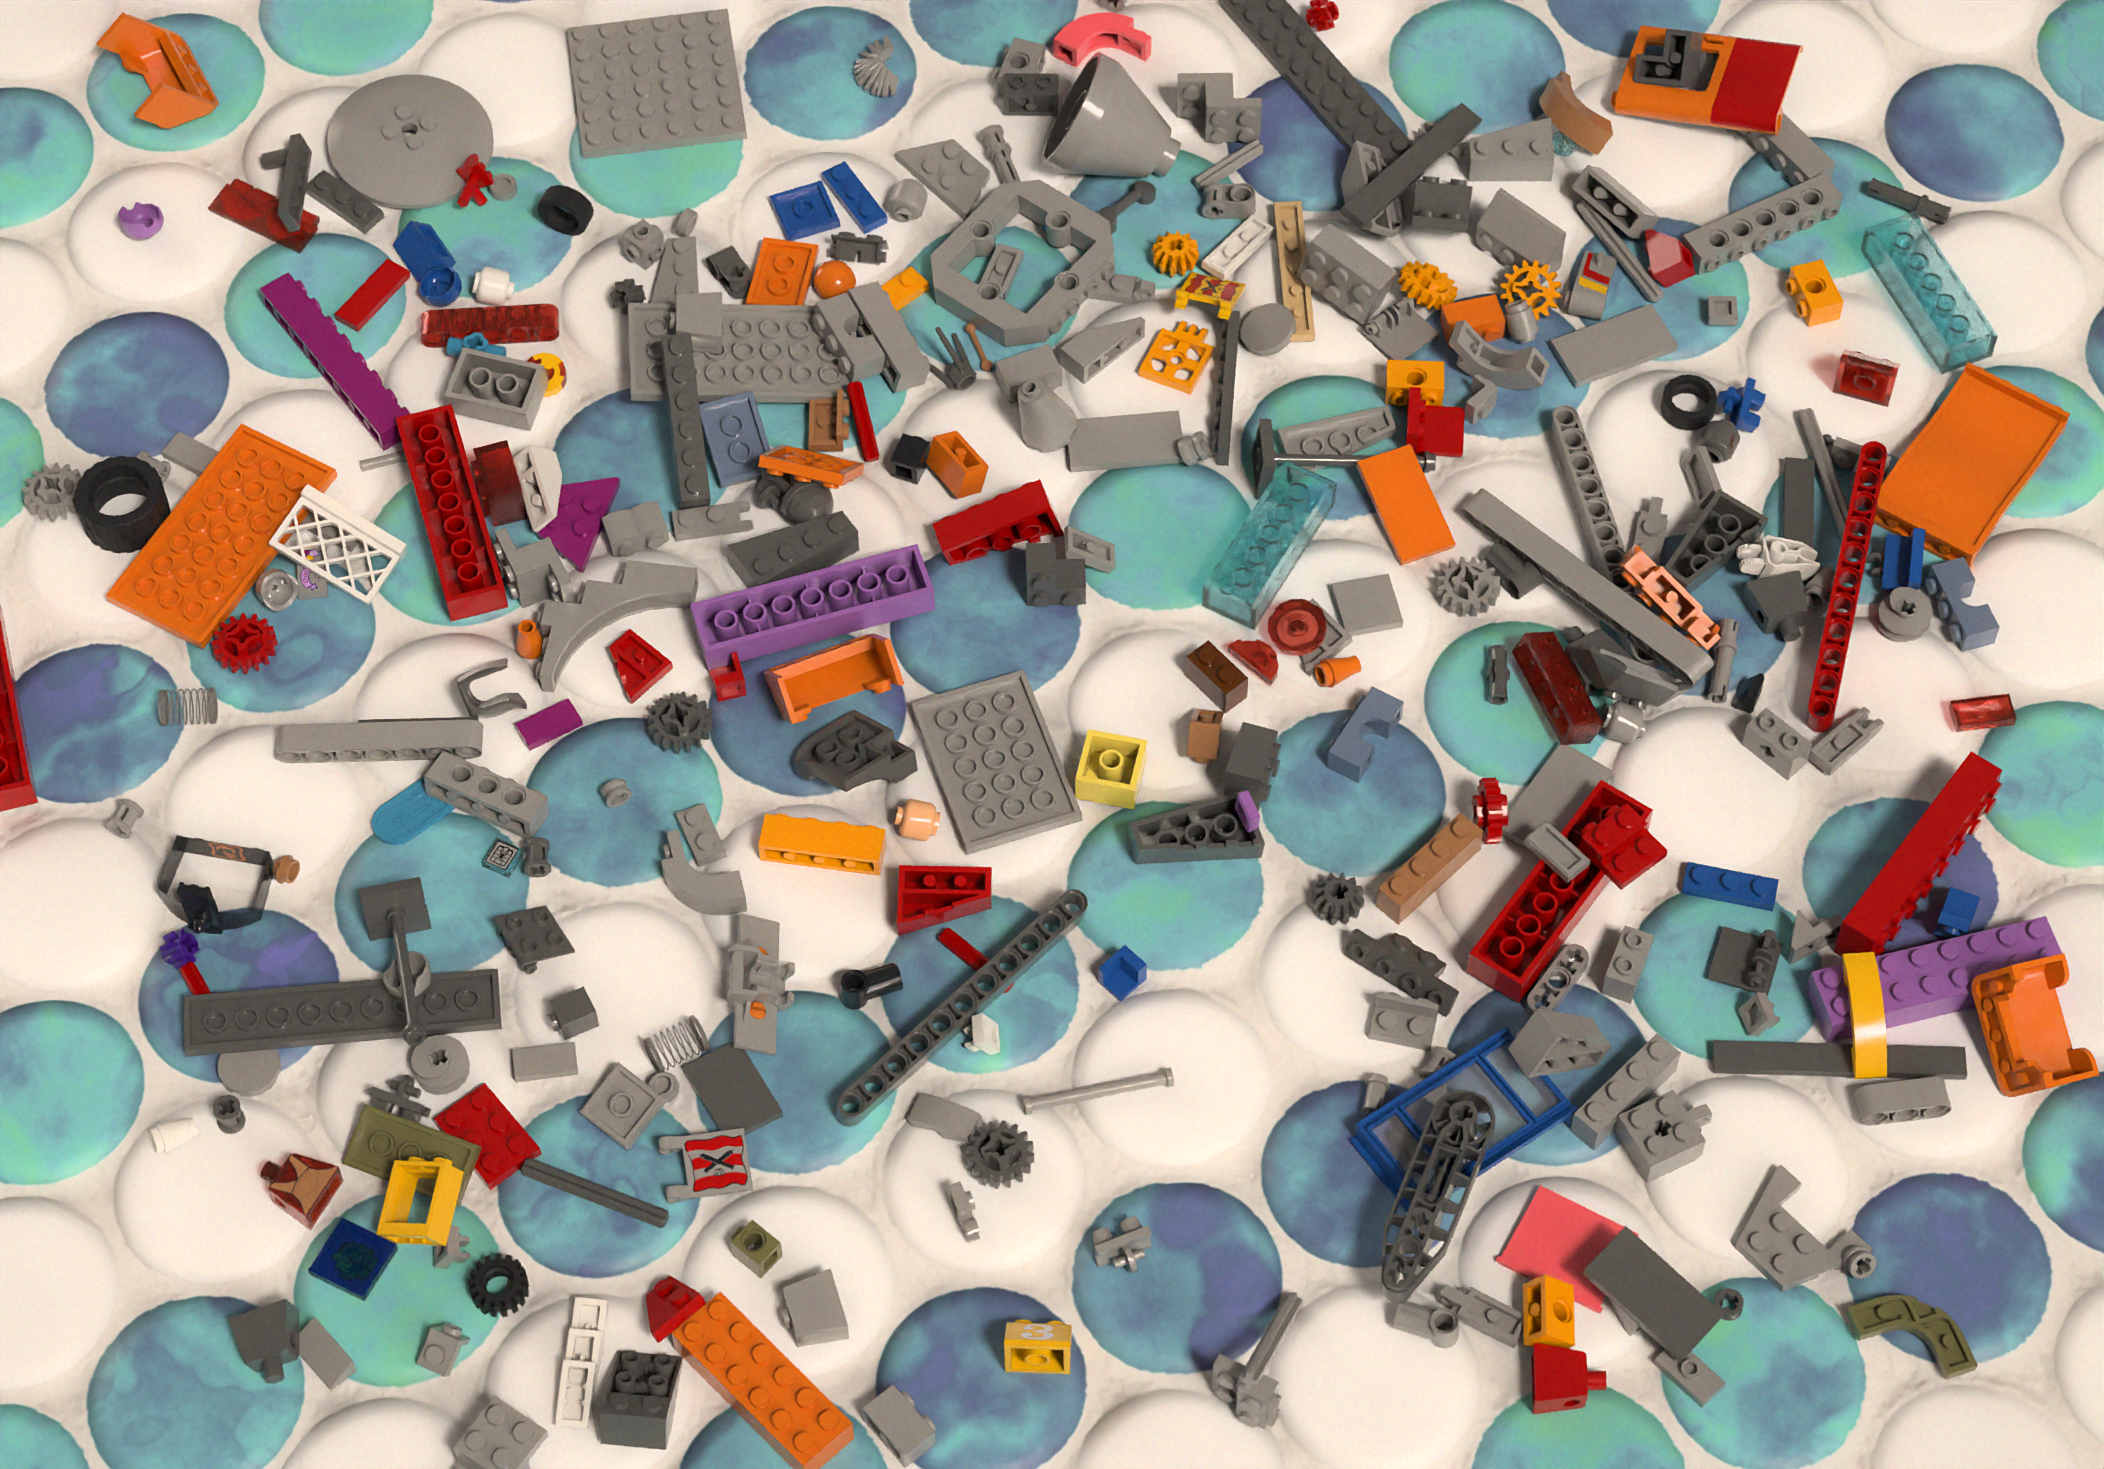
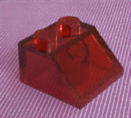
M1844 349L1832 392L1888 407L1900 364L1887 359L1868 356L1861 352Z

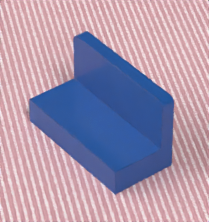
M410 220L393 244L395 250L419 282H421L422 277L427 271L432 270L434 267H453L456 263L430 224Z
M1913 528L1910 537L1893 534L1886 535L1881 580L1882 590L1892 591L1899 587L1919 589L1926 529Z

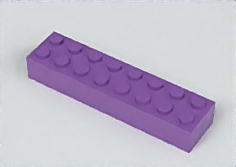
M915 544L691 603L690 609L692 624L707 669L712 670L731 665L732 652H737L739 661L742 662L934 611L935 596L934 588L919 547Z
M2047 917L2035 918L1875 956L1882 989L1886 1029L1975 1008L1976 1005L1971 986L1976 976L2007 966L2062 954ZM1843 964L1812 971L1806 991L1827 1043L1853 1037L1848 986H1845Z

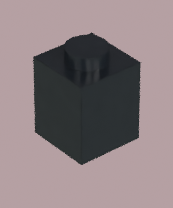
M903 433L890 458L891 477L918 485L927 467L926 461L930 450V442L919 436H910Z

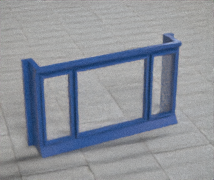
M1508 1026L1356 1123L1355 1136L1349 1140L1350 1144L1395 1199L1434 1105L1439 1098L1449 1092L1461 1089L1475 1091L1484 1096L1493 1106L1495 1113L1494 1135L1477 1177L1564 1121L1569 1128L1571 1127L1573 1115L1578 1110V1107L1569 1102L1547 1075L1526 1077L1508 1050L1515 1040ZM1478 1113V1125L1491 1121L1488 1113ZM1478 1130L1474 1137L1475 1140L1482 1137ZM1424 1145L1418 1161L1428 1162L1433 1148ZM1466 1160L1461 1174L1470 1177L1476 1161ZM1439 1161L1429 1188L1426 1192L1427 1194H1429V1191L1434 1184L1439 1167L1443 1166V1162ZM1453 1165L1447 1166L1448 1173L1444 1178L1441 1188L1439 1190V1198L1445 1187V1184L1447 1182ZM1413 1171L1407 1187L1417 1189L1422 1174ZM1455 1186L1453 1193L1461 1189L1462 1187ZM1402 1198L1400 1205L1408 1212L1411 1201Z

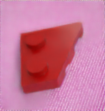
M669 1275L666 1279L659 1281L653 1290L645 1296L650 1333L656 1342L660 1343L704 1306L706 1301L699 1292Z

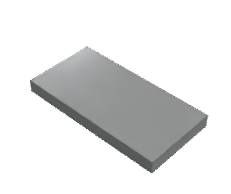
M1652 304L1553 339L1550 342V347L1577 388L1677 351L1678 344Z
M1179 410L1077 419V430H1074L1071 435L1072 440L1067 444L1071 472L1185 463L1178 449V440L1183 438Z
M1561 742L1508 812V826L1502 827L1503 836L1531 851L1524 844L1526 836L1546 820L1561 833L1599 781L1603 780L1608 783L1613 775V770Z

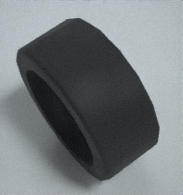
M563 185L550 186L545 191L537 209L540 218L547 226L559 233L570 236L582 234L594 213L593 206L586 196L573 188Z
M1691 374L1679 375L1671 379L1664 388L1661 402L1662 415L1669 424L1678 429L1687 431L1698 430L1706 426L1713 419L1717 402L1716 390L1709 381L1700 376ZM1684 393L1694 394L1700 397L1706 403V406L1699 411H1684L1675 406L1672 398Z

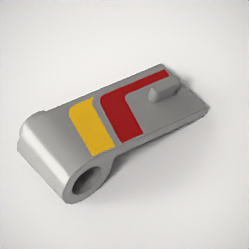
M1585 251L1573 291L1567 290L1564 307H1568V313L1602 320L1609 287L1618 261L1615 257L1604 255L1602 251L1599 253Z

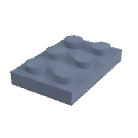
M753 391L700 404L701 423L720 487L725 488L761 478V467L758 466L760 455L771 449Z

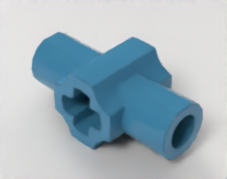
M473 332L471 335L465 336L464 339L450 337L447 343V355L459 357L463 347L505 357L507 355L506 347L489 344L482 333Z

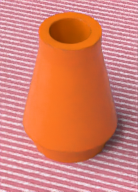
M523 620L518 625L519 632L516 650L525 659L533 660L542 655L544 639L532 620Z
M1355 655L1344 658L1322 659L1315 666V676L1318 683L1322 687L1328 686L1330 688L1361 671L1360 661Z

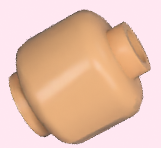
M908 799L903 807H897L894 824L899 825L901 836L919 841H927L930 836L936 835L940 813L936 812V807L932 803Z

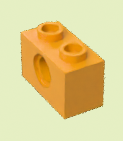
M1820 259L1791 267L1789 277L1785 282L1786 290L1790 296H1793L1798 315L1804 318L1807 326L1811 327L1840 319L1844 301L1823 260Z
M1387 360L1385 404L1408 405L1409 387L1421 388L1420 399H1426V405L1442 406L1444 396V362Z
M1546 1274L1523 1284L1524 1345L1532 1348L1534 1343L1562 1348L1575 1346L1574 1285Z

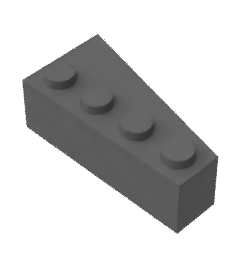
M839 511L727 545L729 563L747 588L830 567L859 551L858 530L844 512Z

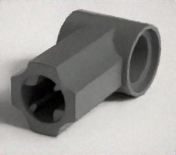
M1497 543L1484 556V560L1487 561L1486 564L1490 568L1494 567L1496 569L1495 573L1503 580L1506 591L1516 600L1522 598L1543 582L1539 570L1530 562L1524 564L1504 543Z

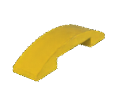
M1874 952L1842 954L1845 986H1848L1854 1046L1851 1048L1854 1079L1887 1077L1886 1026L1882 989Z

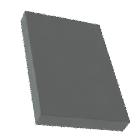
M734 1041L684 1065L683 1072L719 1131L744 1128V1133L747 1135L782 1117L783 1112L744 1049L733 1047Z

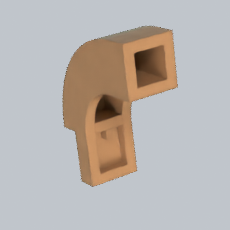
M1560 71L1556 78L1553 77L1549 80L1545 91L1539 98L1542 110L1548 118L1551 117V122L1567 137L1588 151L1598 155L1613 135L1611 121L1590 110L1576 97L1572 90L1569 74Z

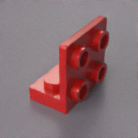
M1409 387L1405 446L1411 444L1414 453L1417 455H1423L1424 451H1429L1436 456L1462 457L1465 409L1463 407L1426 405V399H1420L1421 388Z

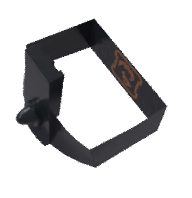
M176 836L158 886V891L165 906L176 917L188 923L189 929L194 930L197 934H222L223 930L241 928L261 920L273 878L272 870L274 863L270 851L206 841L200 838ZM184 852L266 866L252 912H218L211 889L207 886L203 888L198 887L196 884L185 885L184 882H179L177 894L181 903L167 896Z

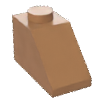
M1194 708L1189 728L1188 757H1193L1194 761L1209 763L1211 759L1217 760L1224 711Z

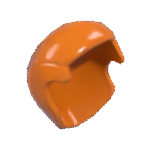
M837 260L824 262L817 268L813 279V288H815L822 299H829L847 293L848 289L855 288L856 277L852 269L844 262Z

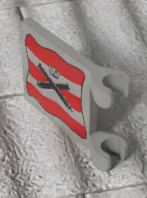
M744 1128L687 1136H666L659 1139V1152L663 1155L682 1150L687 1185H674L667 1188L666 1200L668 1203L672 1204L689 1199L753 1191Z

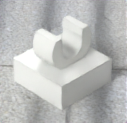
M983 1013L971 1016L972 1025L965 1027L963 1031L969 1037H973V1040L965 1043V1048L971 1052H977L981 1049L988 1055L999 1053V1025Z

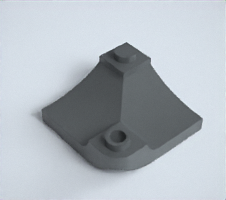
M856 710L851 711L811 736L800 747L794 760L796 773L808 781L819 777L844 792L879 779H887L896 784L918 770L915 750L896 741L892 729Z

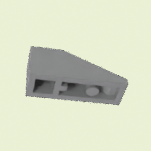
M1142 317L1083 331L1074 338L1067 339L1060 348V365L1081 383L1086 384L1145 337V319Z

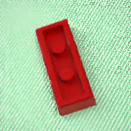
M387 258L335 313L336 320L359 332L411 277L410 271Z

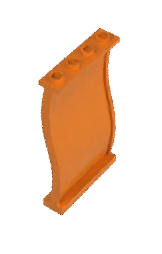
M1967 362L1963 373L1944 402L1910 444L1883 482L1874 524L1895 535L1909 537L1913 528L1926 529L1924 550L1945 561L1964 557L1969 568H1971L1976 556L1998 522L2034 476L2060 435L2064 433L2070 413L2064 411L2059 406L2052 405L2038 398L2033 393L2013 385L2007 380L1987 372L1981 367Z

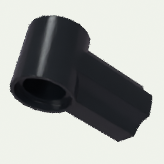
M891 963L865 972L856 969L845 972L841 978L840 998L843 1005L853 1010L860 1009L870 999L902 990L903 982L897 965ZM851 988H857V989H860V990H858V991H852V990H849V989H851Z

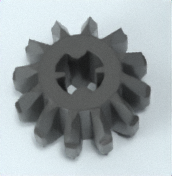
M1343 872L1339 875V878H1335L1330 873L1327 876V880L1319 879L1317 888L1312 893L1314 911L1320 912L1322 921L1331 918L1333 926L1337 923V920H1342L1347 925L1350 917L1357 919L1360 909L1364 907L1365 899L1363 898L1362 886L1356 885L1355 877L1346 880Z

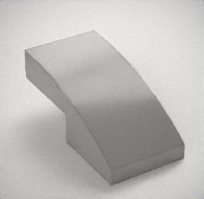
M920 1093L907 1119L912 1126L938 1131L942 1138L969 1143V1137L974 1135L982 1116L980 1113L952 1101Z

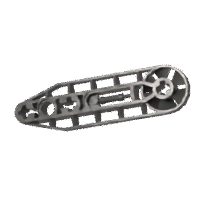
M1461 1089L1449 1092L1439 1098L1434 1105L1384 1225L1381 1287L1385 1297L1391 1302L1401 1303L1408 1300L1417 1287L1446 1255L1493 1138L1495 1129L1493 1106L1484 1096L1475 1091ZM1478 1113H1488L1491 1121L1478 1125ZM1478 1130L1482 1137L1475 1140L1474 1137ZM1424 1145L1433 1148L1428 1162L1418 1161ZM1466 1160L1476 1161L1470 1177L1461 1174ZM1439 1161L1443 1162V1166L1439 1167L1434 1184L1430 1189L1429 1194H1427L1426 1192L1429 1188ZM1453 1165L1447 1182L1445 1184V1187L1439 1198V1190L1441 1188L1444 1178L1448 1173L1447 1166ZM1413 1171L1422 1174L1417 1189L1407 1187ZM1455 1186L1465 1188L1459 1204L1450 1200ZM1402 1198L1411 1201L1406 1216L1396 1214ZM1445 1213L1455 1214L1449 1231L1439 1227ZM1392 1224L1401 1228L1395 1243L1387 1242V1235ZM1419 1230L1417 1237L1415 1236V1231ZM1434 1240L1444 1241L1443 1246L1433 1257L1428 1255ZM1409 1252L1415 1254V1256L1405 1257L1403 1254ZM1386 1254L1390 1255L1389 1258H1388L1387 1263H1386ZM1400 1273H1401V1274H1403V1279H1400V1280H1399Z

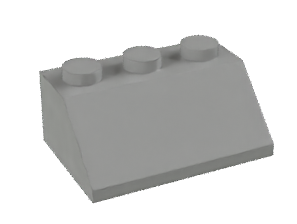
M1500 188L1477 224L1475 243L1481 249L1499 258L1506 266L1513 268L1512 266L1515 264L1521 269L1523 268L1524 260L1530 266L1533 265L1534 260H1538L1540 268L1545 264L1550 266L1549 274L1561 268L1566 232ZM1540 275V283L1542 285L1544 282L1547 281V279L1543 275Z

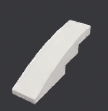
M575 1297L572 1327L569 1328L566 1358L563 1359L555 1420L556 1426L589 1428L609 1307L608 1300Z

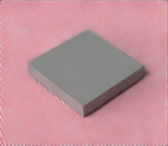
M1389 574L1332 584L1331 591L1342 627L1351 636L1403 627L1402 615Z
M618 1062L579 1112L629 1151L668 1100Z

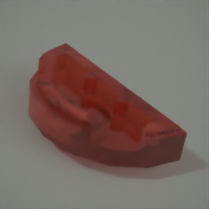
M1240 639L1228 645L1227 651L1267 684L1270 686L1277 678L1279 664L1277 654L1270 645L1258 639L1242 642Z

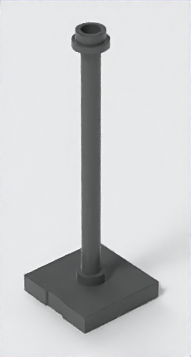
M1259 419L1251 451L1256 500L1268 499L1277 465L1356 467L1357 461L1375 455L1277 454L1274 451L1271 419ZM1424 451L1423 456H1416L1424 473L1435 470L1436 455L1434 453Z
M420 877L359 889L370 941L393 937L406 1018V1026L402 1030V1036L406 1043L411 1046L422 1044L427 1034L425 1026L419 1023L406 934L432 929Z

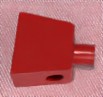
M1534 1343L1531 1353L1532 1414L1585 1407L1588 1390L1606 1391V1371L1587 1370V1354L1583 1351Z

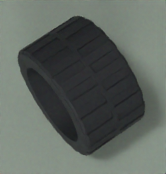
M110 457L95 463L83 473L75 489V503L85 533L93 544L105 551L132 553L142 550L171 513L158 471L145 460L142 461L137 457ZM138 494L146 497L145 501L137 509L127 514L113 516L99 512L109 500L120 495Z

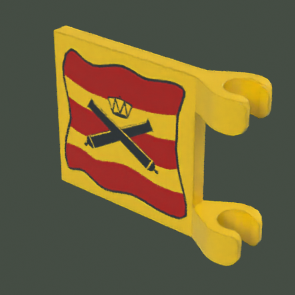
M1191 272L1181 289H1177V298L1173 308L1185 310L1189 299L1220 306L1217 318L1229 320L1234 306L1245 290L1246 284L1229 280L1222 281L1216 277Z

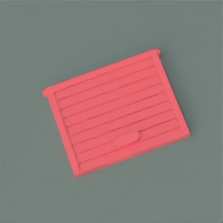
M1540 1185L1502 1256L1498 1255L1496 1262L1530 1280L1546 1274L1574 1285V1302L1596 1313H1601L1603 1310L1601 1305L1606 1295L1587 1279L1582 1272L1618 1235L1624 1226Z

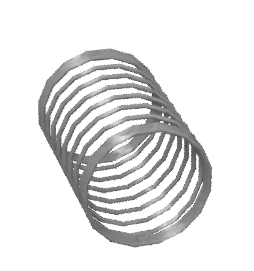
M211 687L208 689L207 704L205 698L206 689L203 691L202 688H199L197 692L193 688L190 692L187 688L186 690L190 693L189 717L191 725L194 723L193 690L197 694L196 720L197 724H200L201 710L198 696L200 689L203 692V722L206 725L208 712L209 722L216 724L218 701L215 688ZM161 689L159 691L158 713L162 726L168 725L169 715L171 725H174L175 712L172 694L175 689L172 692L168 689ZM175 690V691H176V694H177V699H176V719H177V724L180 726V724H181V705H180V699H179V692H180V690H179L178 692H177V690ZM182 690L183 695H184V696H183V707H182V709H183V721H184V724H185V718H184V699H185V705H186V724H185V725H187V721H188V711H187V702H186V697H185L186 690H185V692ZM167 691H169V693H170V705H169V699H168ZM171 699L173 706V724L171 720ZM197 699L199 704V723L197 716ZM191 701L193 710V721H191ZM204 701L206 710V720H204ZM178 702H179V711H180V721H179V722H178V711H177Z
M694 1015L689 1016V1023L686 1019H684V1023L697 1045L698 1054L692 1049L684 1027L678 1022L680 1031L691 1048L692 1057L686 1052L676 1027L672 1025L673 1032L685 1052L686 1060L680 1055L671 1032L666 1028L667 1035L679 1055L680 1063L674 1058L665 1035L660 1031V1036L673 1058L674 1066L668 1061L656 1034L653 1035L667 1061L668 1068L664 1067L652 1040L649 1037L643 1039L645 1050L658 1073L664 1072V1069L669 1070V1065L675 1067V1061L681 1064V1058L687 1061V1055L693 1058V1052L699 1055L700 1050L705 1052L710 1049L707 1036Z

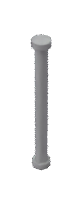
M1165 1068L1164 1072L1116 1082L1030 1098L1029 1095L1023 1096V1106L1025 1114L1030 1115L1033 1114L1032 1111L1084 1100L1161 1085L1172 1087L1174 1086V1078L1171 1068Z

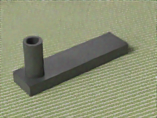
M301 133L290 135L288 148L261 154V162L264 169L268 170L285 166L277 214L289 232L300 230L312 151Z

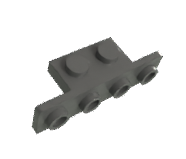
M1355 929L1351 933L1344 950L1345 956L1413 998H1423L1438 1004V1013L1442 1016L1447 1017L1451 1013L1459 991L1438 978L1443 974L1447 964L1438 959L1434 953L1423 950L1412 943L1409 938L1396 932L1383 943L1378 942L1359 929Z

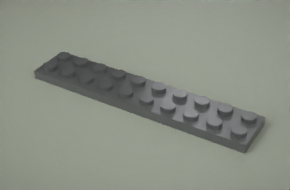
M1220 0L1221 8L1349 154L1353 143L1357 140L1379 148L1382 154L1381 159L1390 166L1414 145L1286 0Z
M498 969L432 974L428 989L415 997L419 1023L425 1026L426 1036L502 1029ZM383 979L184 996V1051L186 1057L403 1038L402 1030L406 1026L403 999L393 997L385 988Z

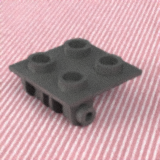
M546 905L494 917L493 919L498 928L497 934L507 944L506 948L508 951H511V956L517 958L522 972L532 974L537 970V962L575 952Z
M1723 926L1707 979L1754 993H1766L1768 996L1783 943L1777 942L1776 933L1772 930H1764L1763 933L1756 936Z

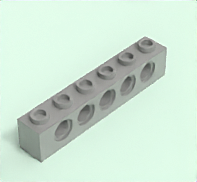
M1823 173L1684 234L1682 244L1692 253L1694 270L1699 276L1706 272L1715 271L1721 265L1730 261H1737L1755 250L1760 251L1773 242L1785 240L1791 234L1800 230H1807L1818 222L1834 218L1839 214L1843 195L1827 175Z

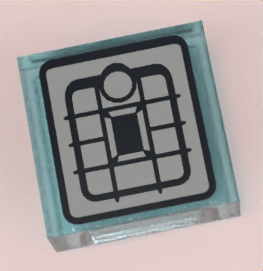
M496 838L481 861L482 867L509 878L524 856V851L522 848Z

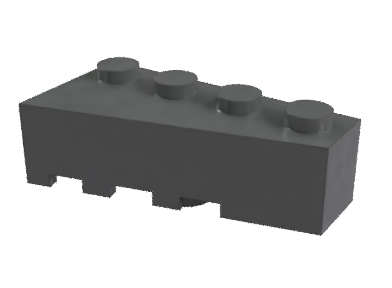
M1718 489L1664 566V569L1690 594L1737 556L1736 548L1743 544L1749 545L1761 536L1769 519Z
M1245 790L1130 822L1127 839L1136 864L1262 858L1265 842L1259 827L1250 832L1246 831L1235 809L1238 794Z

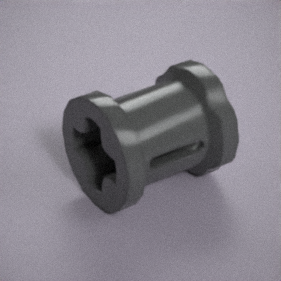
M538 837L530 838L523 842V851L526 853L524 873L527 876L539 878L551 872V864L548 862L547 853L550 850V845L547 839Z
M233 1095L218 1097L212 1107L219 1129L226 1134L239 1132L246 1123L244 1112L240 1108L239 1099Z

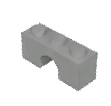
M843 293L817 302L815 315L812 317L815 329L818 332L821 331L824 336L828 350L837 357L842 373L847 374L851 382H855L882 373L885 354L872 334L861 338L849 335V333L857 331L859 312L848 294Z

